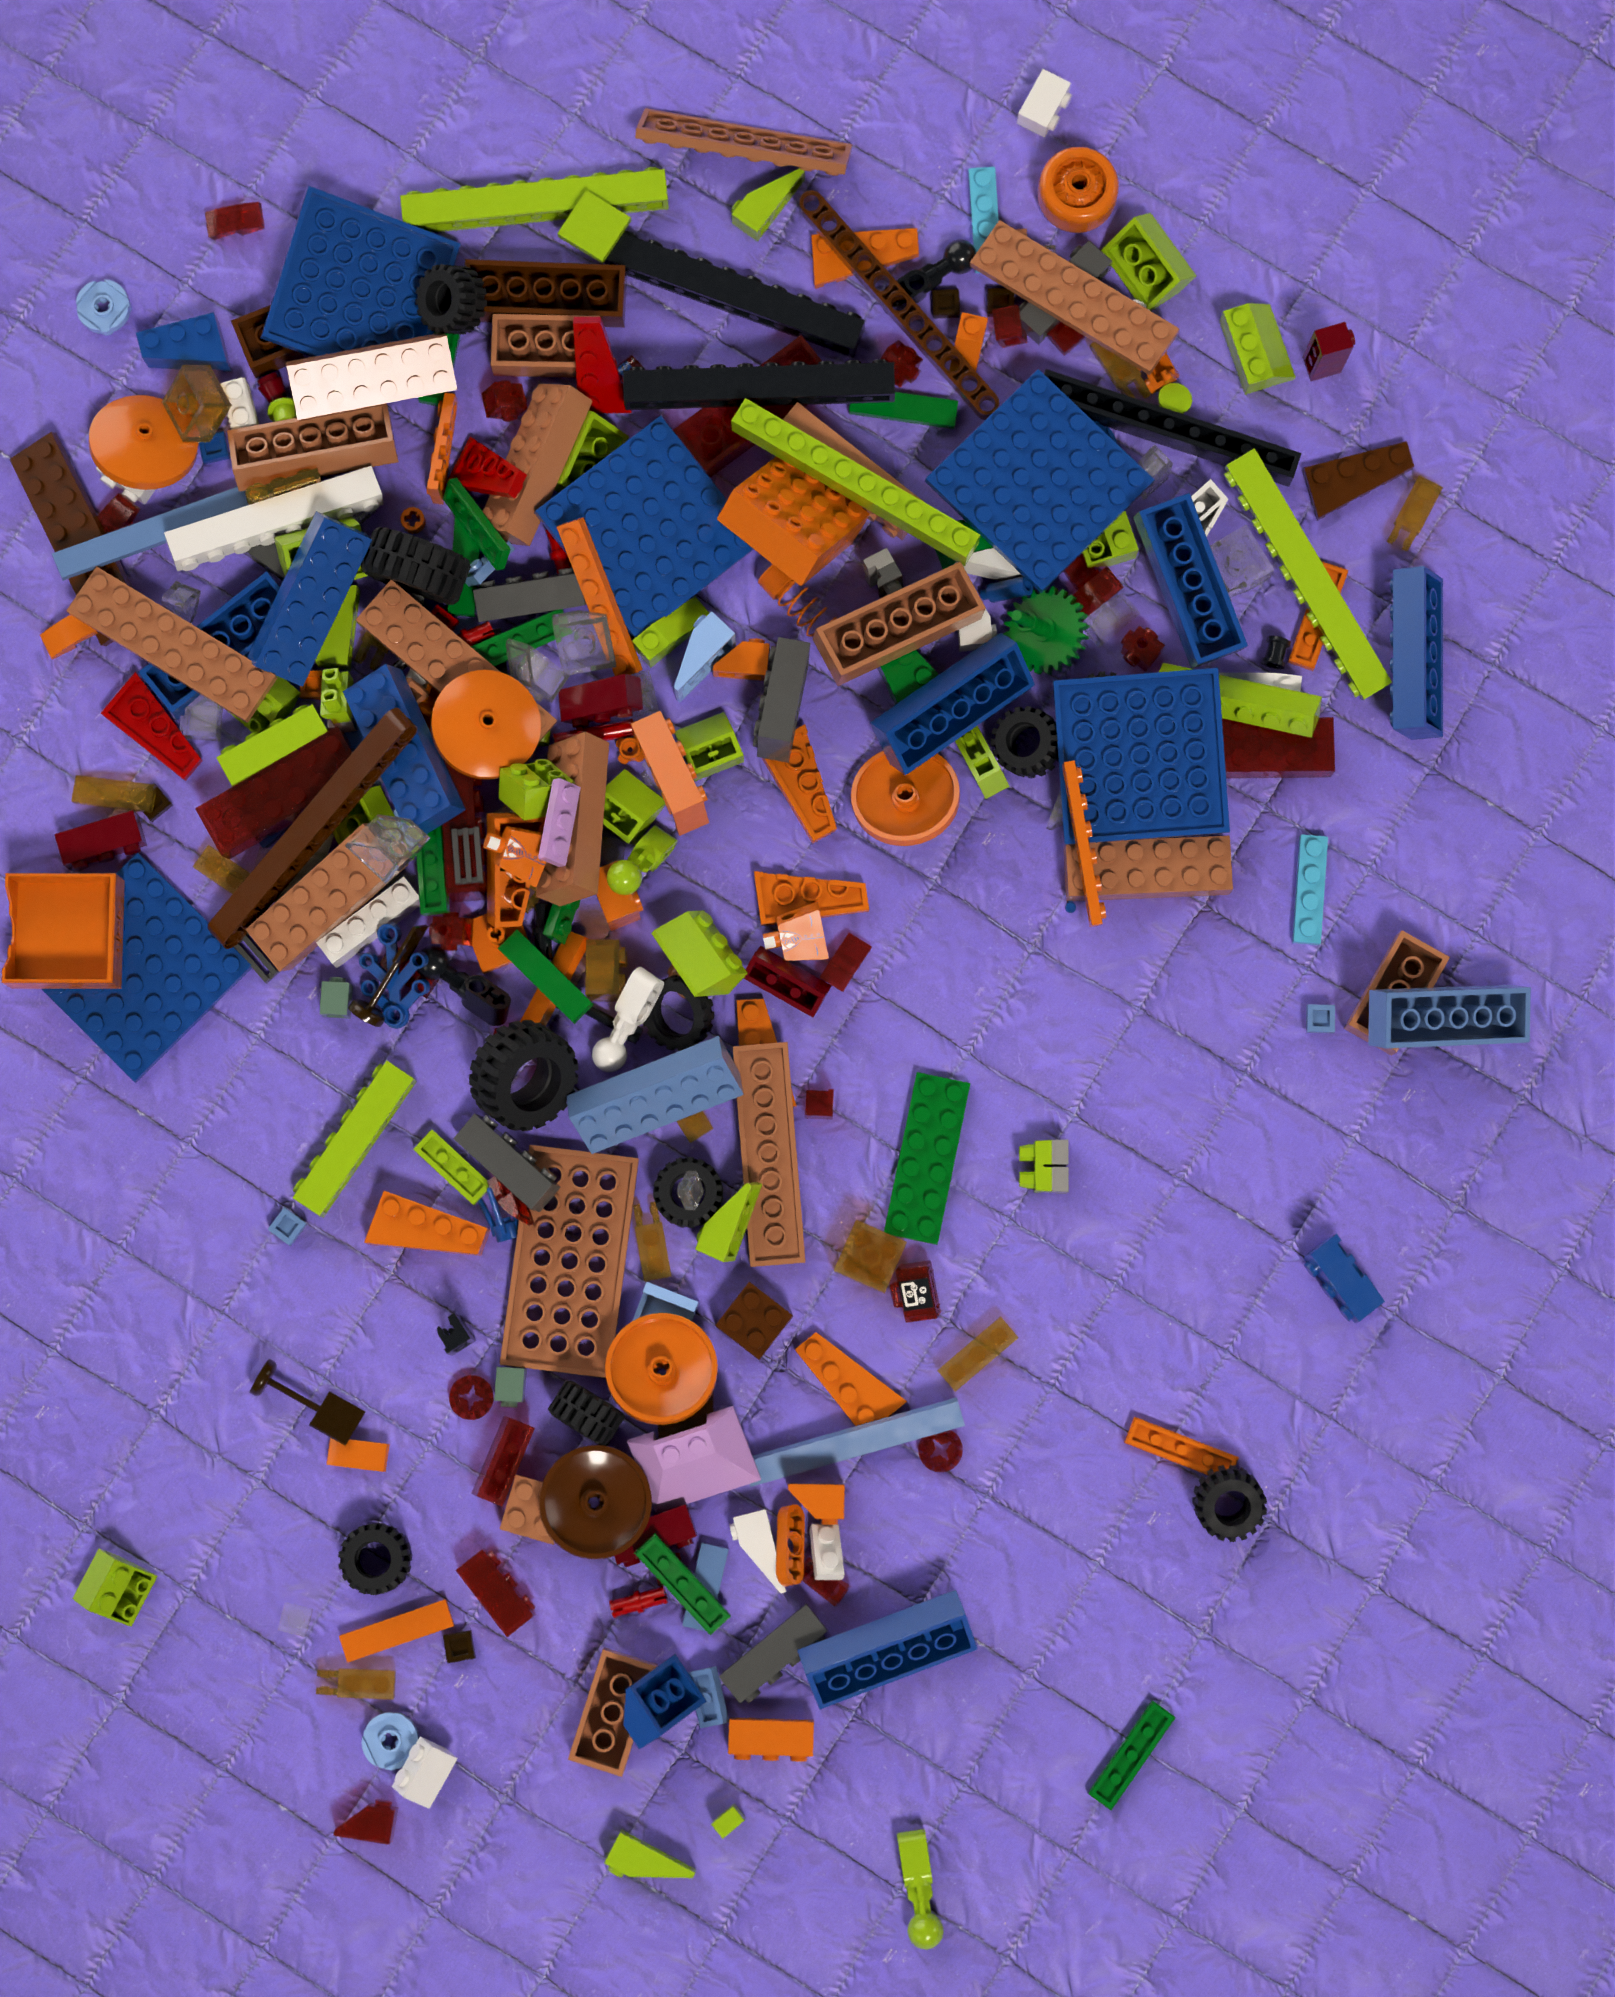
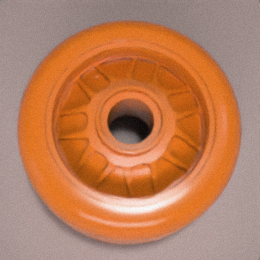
M1087 147L1064 149L1052 156L1041 172L1037 192L1040 209L1045 218L1061 230L1071 233H1083L1096 229L1109 218L1114 210L1119 190L1118 176L1112 163L1100 152ZM1080 185L1084 187V189L1078 190L1075 189L1073 186Z

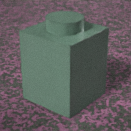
M330 977L329 981H322L319 1013L321 1016L351 1019V1011L348 1007L352 1002L353 986L346 982V978Z
M497 1367L494 1401H501V1407L517 1408L518 1402H525L527 1369Z

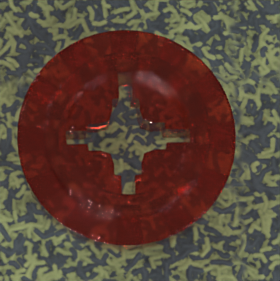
M464 1376L458 1379L450 1390V1406L463 1419H480L492 1407L494 1402L493 1389L485 1379L479 1376ZM473 1385H475V1395L483 1398V1401H474L471 1410H469L468 1400L460 1397V1394H470Z
M952 1430L921 1438L918 1453L922 1463L928 1469L935 1472H946L956 1467L960 1462L963 1446L959 1436ZM935 1439L941 1445L948 1442L951 1443L945 1450L946 1456L949 1458L948 1460L941 1455L934 1456L933 1458L930 1457L936 1450L932 1440Z

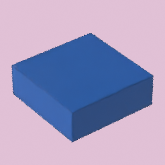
M224 431L198 436L202 462L204 464L230 459Z

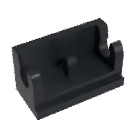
M456 1313L448 1316L450 1325L453 1328L447 1330L446 1328L442 1329L440 1326L437 1327L438 1336L446 1347L444 1349L446 1354L452 1356L476 1341L462 1317Z

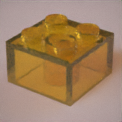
M182 365L162 400L183 442H211L232 406L210 365Z
M586 939L585 994L591 1002H617L627 983L625 974H622V968H627L626 947H622L620 940Z
M856 1220L835 1266L834 1273L881 1294H885L907 1242Z

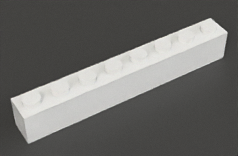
M368 466L164 532L177 571H190L197 568L199 564L208 561L212 563L218 562L227 555L233 553L242 554L257 545H270L275 542L274 537L306 529L309 527L316 511L335 520L352 517L354 514L362 511L372 512L378 509L380 505H383V497L372 466Z

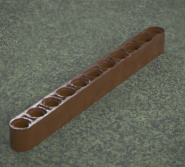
M813 190L803 193L799 201L803 218L974 413L982 420H986L999 407V398L822 195ZM809 201H815L819 204V207L814 211H809L805 208V205ZM827 221L836 223V227L831 231L823 229L822 225ZM844 241H851L854 247L849 251H844L840 248V244ZM869 261L871 263L870 269L866 271L858 269L857 265L859 262ZM878 281H886L889 287L884 291L877 290L874 286ZM901 300L907 306L902 311H897L893 309L892 304L895 301ZM919 320L923 322L924 327L919 331H914L910 328L911 322ZM932 340H937L942 344V347L937 351H932L928 349L927 344ZM949 360H954L958 362L959 368L955 371H949L944 365ZM967 380H972L977 384V387L973 391H966L963 389L962 384ZM984 400H989L994 403L995 407L991 411H983L980 408V404Z
M399 708L389 710L211 919L207 928L225 949L233 948L248 933L246 929L272 905L415 736L417 727Z

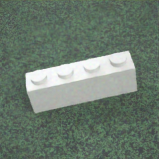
M402 877L316 943L330 962L338 968L378 938L377 931L381 925L390 922L397 924L420 906L419 895L406 878Z

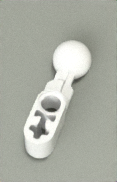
M638 967L632 972L616 1002L615 1011H617V1015L613 1020L614 1029L610 1037L599 1040L593 1047V1062L602 1071L614 1072L625 1064L627 1050L624 1043L628 1035L634 1034L637 1026L646 1021L664 987L662 980L643 967Z

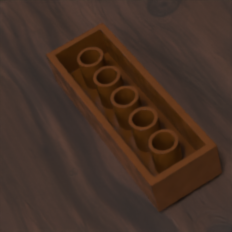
M465 259V267L476 271L478 278H482L484 282L482 287L486 288L485 300H487V306H484L485 315L480 318L481 322H492L493 314L600 316L604 327L625 328L627 288L625 265Z

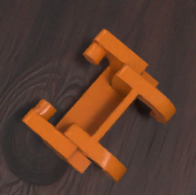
M1167 351L1150 375L1147 374L1148 378L1144 381L1149 391L1154 394L1157 391L1159 392L1164 385L1177 380L1180 375L1172 364Z

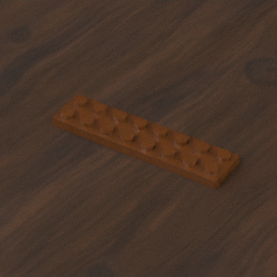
M48 433L9 459L55 552L106 534L57 433ZM120 561L99 567L132 587ZM94 570L68 579L76 596ZM99 632L96 634L101 646H107L114 642Z

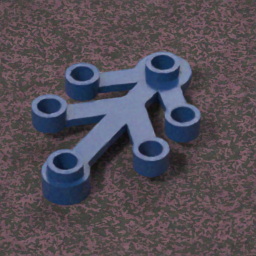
M392 922L381 925L377 931L378 940L386 945L387 972L398 952L397 942L402 937L401 928ZM390 928L395 932L394 938L389 935ZM367 952L360 956V966L363 969H368L382 982L387 972L378 964L376 954ZM425 952L413 953L410 957V962L400 973L398 967L386 987L389 990V999L382 994L377 1002V1005L383 1009L384 1022L391 1028L399 1029L404 1027L410 1018L409 1008L420 996L430 991V983L426 979H418L412 983V990L401 1000L402 987L418 969L428 964L429 958ZM417 955L422 958L421 965L416 962ZM366 956L371 958V965L366 963ZM369 979L361 984V991L365 996H369L372 999L380 985L375 979ZM368 983L372 984L373 992L367 989ZM418 983L423 984V992L418 989ZM395 1010H398V1011H399V1013H400V1019H397V1018L395 1017V1015H394V1011H395Z

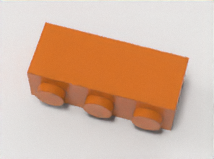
M729 1718L728 1754H734V1759L750 1760L751 1755H762V1760L778 1761L779 1756H790V1761L805 1762L807 1757H813L814 1720Z

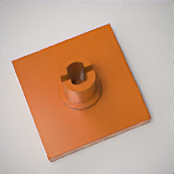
M487 914L463 922L483 974L512 963L498 948L516 929L528 939L523 924L519 927L495 928L487 922Z

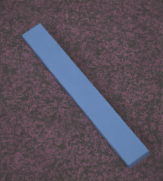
M238 487L57 551L52 553V557L63 581L94 570L96 566L102 567L166 544L164 532L254 504L252 499L262 493L260 488L239 492Z
M957 1397L753 1455L761 1480L751 1483L750 1487L963 1427L965 1424Z

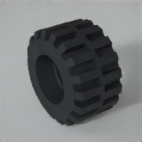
M441 264L432 266V269H427L424 272L425 277H421L419 280L420 287L416 289L418 297L415 299V304L419 308L417 310L418 316H422L421 322L424 325H428V329L436 333L466 334V332H472L474 326H479L481 323L480 318L485 315L484 306H487V300H485L487 292L486 288L482 287L484 284L482 278H478L476 271L465 266Z
M1026 706L1025 709L1016 707L1015 712L1007 711L1004 713L1006 718L1004 720L999 718L996 723L1000 726L998 729L993 728L992 734L995 735V739H991V745L995 747V750H992V752L998 758L997 762L1005 767L1006 770L1020 777L1035 778V775H1046L1045 770L1047 769L1052 771L1055 768L1053 765L1055 760L1059 762L1055 719L1045 712L1030 706ZM1028 728L1038 729L1040 744L1037 750L1027 757L1018 756L1016 740L1020 733Z
M693 1157L677 1158L676 1161L667 1163L666 1167L657 1174L658 1177L654 1182L653 1192L656 1206L667 1221L678 1227L695 1228V1226H702L721 1207L723 1188L720 1177L710 1164L705 1163L704 1160L694 1159ZM686 1176L695 1177L700 1180L705 1189L703 1201L692 1209L678 1206L672 1197L674 1184L677 1180Z
M569 1380L564 1382L548 1408L552 1416L602 1446L609 1444L625 1418L619 1409L579 1384Z
M1224 1465L1218 1466L1219 1471L1217 1472L1210 1469L1207 1471L1209 1476L1206 1479L1201 1476L1198 1480L1200 1486H1195L1193 1492L1196 1496L1192 1497V1503L1195 1507L1194 1511L1201 1525L1212 1537L1216 1535L1217 1539L1221 1541L1228 1538L1229 1542H1236V1537L1245 1540L1247 1539L1246 1534L1248 1532L1254 1535L1257 1532L1255 1526L1257 1524L1262 1526L1264 1522L1262 1515L1267 1514V1508L1265 1507L1267 1500L1257 1480L1252 1474L1249 1475L1247 1470L1243 1468L1238 1470L1234 1465H1229V1469H1226ZM1239 1491L1244 1494V1504L1237 1513L1223 1516L1215 1512V1503L1223 1493Z
M373 1523L358 1527V1529L348 1534L349 1537L341 1544L343 1547L338 1554L340 1558L338 1566L339 1570L341 1569L343 1572L341 1576L344 1581L347 1580L352 1589H357L362 1594L378 1595L397 1588L400 1583H403L406 1579L405 1576L410 1572V1561H412V1554H410L409 1550L411 1547L404 1539L403 1533H399L393 1526ZM371 1542L384 1544L391 1555L389 1569L379 1576L367 1574L360 1564V1553L363 1547Z

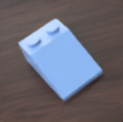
M712 611L707 616L704 614L700 616L693 625L694 629L674 685L676 700L679 703L713 670V665L736 647L735 633Z

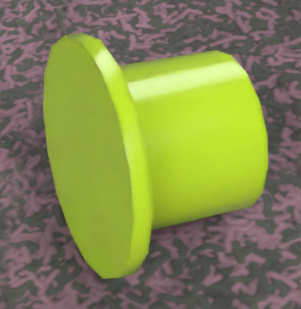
M1169 383L1164 385L1159 391V406L1183 414L1191 407L1192 395L1184 385Z
M292 398L276 399L268 406L267 414L273 422L297 418Z

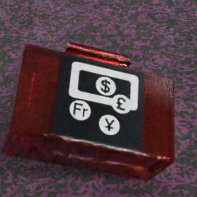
M930 1260L900 1264L895 1270L897 1281L890 1284L893 1305L896 1308L903 1307L906 1323L937 1319L941 1313L934 1270ZM897 1287H899V1292H900V1297H901V1301H900V1302H899Z

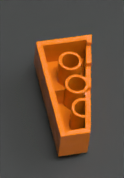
M658 711L631 723L633 734L648 767L652 769L651 773L658 790L662 791L661 794L670 815H673L679 836L708 824L709 820L704 802L708 801L703 787H697L693 780L697 776L692 764H686L683 759L686 756V752L681 741L675 742L672 736L676 732L670 718L664 719L661 711Z
M515 812L487 813V834L492 833L502 837L506 826L543 832L546 817L523 820ZM487 850V922L495 928L522 926L530 895V884L494 864L495 852Z
M383 1191L364 1243L368 1245L481 1256L491 1230Z

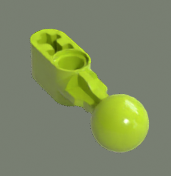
M654 825L638 841L627 860H619L610 866L607 872V883L611 890L619 895H630L637 891L642 882L641 872L647 873L649 870L654 872L668 858L678 840Z
M925 1829L897 1833L904 1886L907 1890L908 1900L913 1903L915 1915L908 1924V1937L917 1948L924 1950L932 1949L941 1942L944 1928L941 1920L931 1913L930 1899L933 1896V1880Z

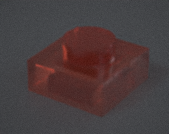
M1062 322L1047 333V338L1064 356L1085 338L1084 335Z

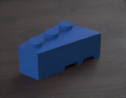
M214 312L136 332L141 355L148 368L181 370L182 368H194L201 371L213 369L232 372L221 327Z
M1335 1234L1325 1239L1303 1257L1306 1261L1304 1267L1312 1277L1318 1276L1324 1285L1321 1288L1331 1300L1335 1298L1341 1305L1339 1311L1347 1321L1353 1320L1354 1323H1357L1383 1304L1385 1300L1367 1275L1363 1274L1354 1262L1356 1260L1352 1254H1347L1340 1246L1339 1242L1342 1240L1338 1234Z

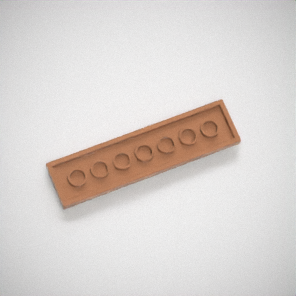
M647 108L643 111L635 134L636 139H642L643 142L649 144L659 142L668 144L672 148H694L695 151L700 153L711 151L720 153L724 157H746L747 160L752 162L769 161L781 167L792 165L804 171L815 169L825 171L826 174L832 176L845 175L852 150V144Z
M1000 220L970 262V267L1148 375L1152 373L1179 333L1178 327Z
M97 566L66 610L71 616L246 723L249 722L278 679L273 673L255 667L247 657Z
M393 580L387 583L355 619L362 628L439 693L448 683L462 674L476 670L500 672ZM536 703L541 717L539 743L557 723V719ZM488 718L483 719L486 725L492 724Z
M788 1042L733 1046L734 1063L740 1072L744 1095L737 1097L744 1185L752 1182L762 1184L747 1226L750 1267L806 1263Z

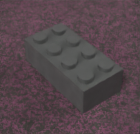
M778 637L777 646H771L769 668L766 670L764 679V693L760 698L759 717L755 722L753 747H757V757L789 763L809 666V642Z

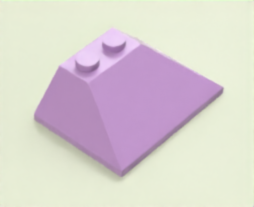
M734 1406L707 1414V1424L658 1440L654 1431L627 1440L635 1462L643 1470L648 1480L652 1496V1506L656 1514L761 1480Z

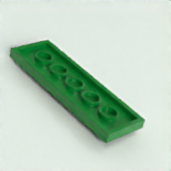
M919 1072L916 1073L883 1234L938 1245L971 1083Z

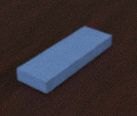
M701 1543L694 1575L717 1599L729 1549ZM686 1610L682 1626L706 1631Z

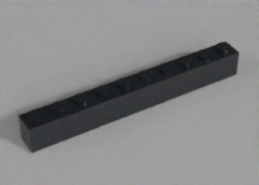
M624 231L605 260V265H625L627 276L852 358H854L865 330V320L854 312L844 313L838 311L835 306L829 303L819 304L813 302L810 297L804 294L794 295L788 293L782 286L763 284L757 277H744L737 274L732 268L716 267L707 259H694L680 249L670 250L664 248L661 243L655 240H648L647 242L639 239L636 234L630 231Z
M876 359L872 363L849 360L845 364L821 361L818 365H807L806 362H793L791 365L780 366L779 363L771 362L764 364V366L742 363L737 365V367L714 364L710 368L686 365L683 369L659 366L656 370H645L644 367H631L629 370L623 371L625 410L740 407L745 398L758 406L795 405L797 402L801 405L895 402L894 362H888L885 359Z
M1045 369L1044 375L1090 419L1099 422L1103 426L1224 466L1255 448L1275 483L1289 487L1294 478L1302 453Z

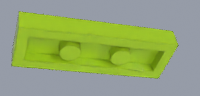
M432 1129L413 1149L474 1206L487 1193V1188L493 1186Z

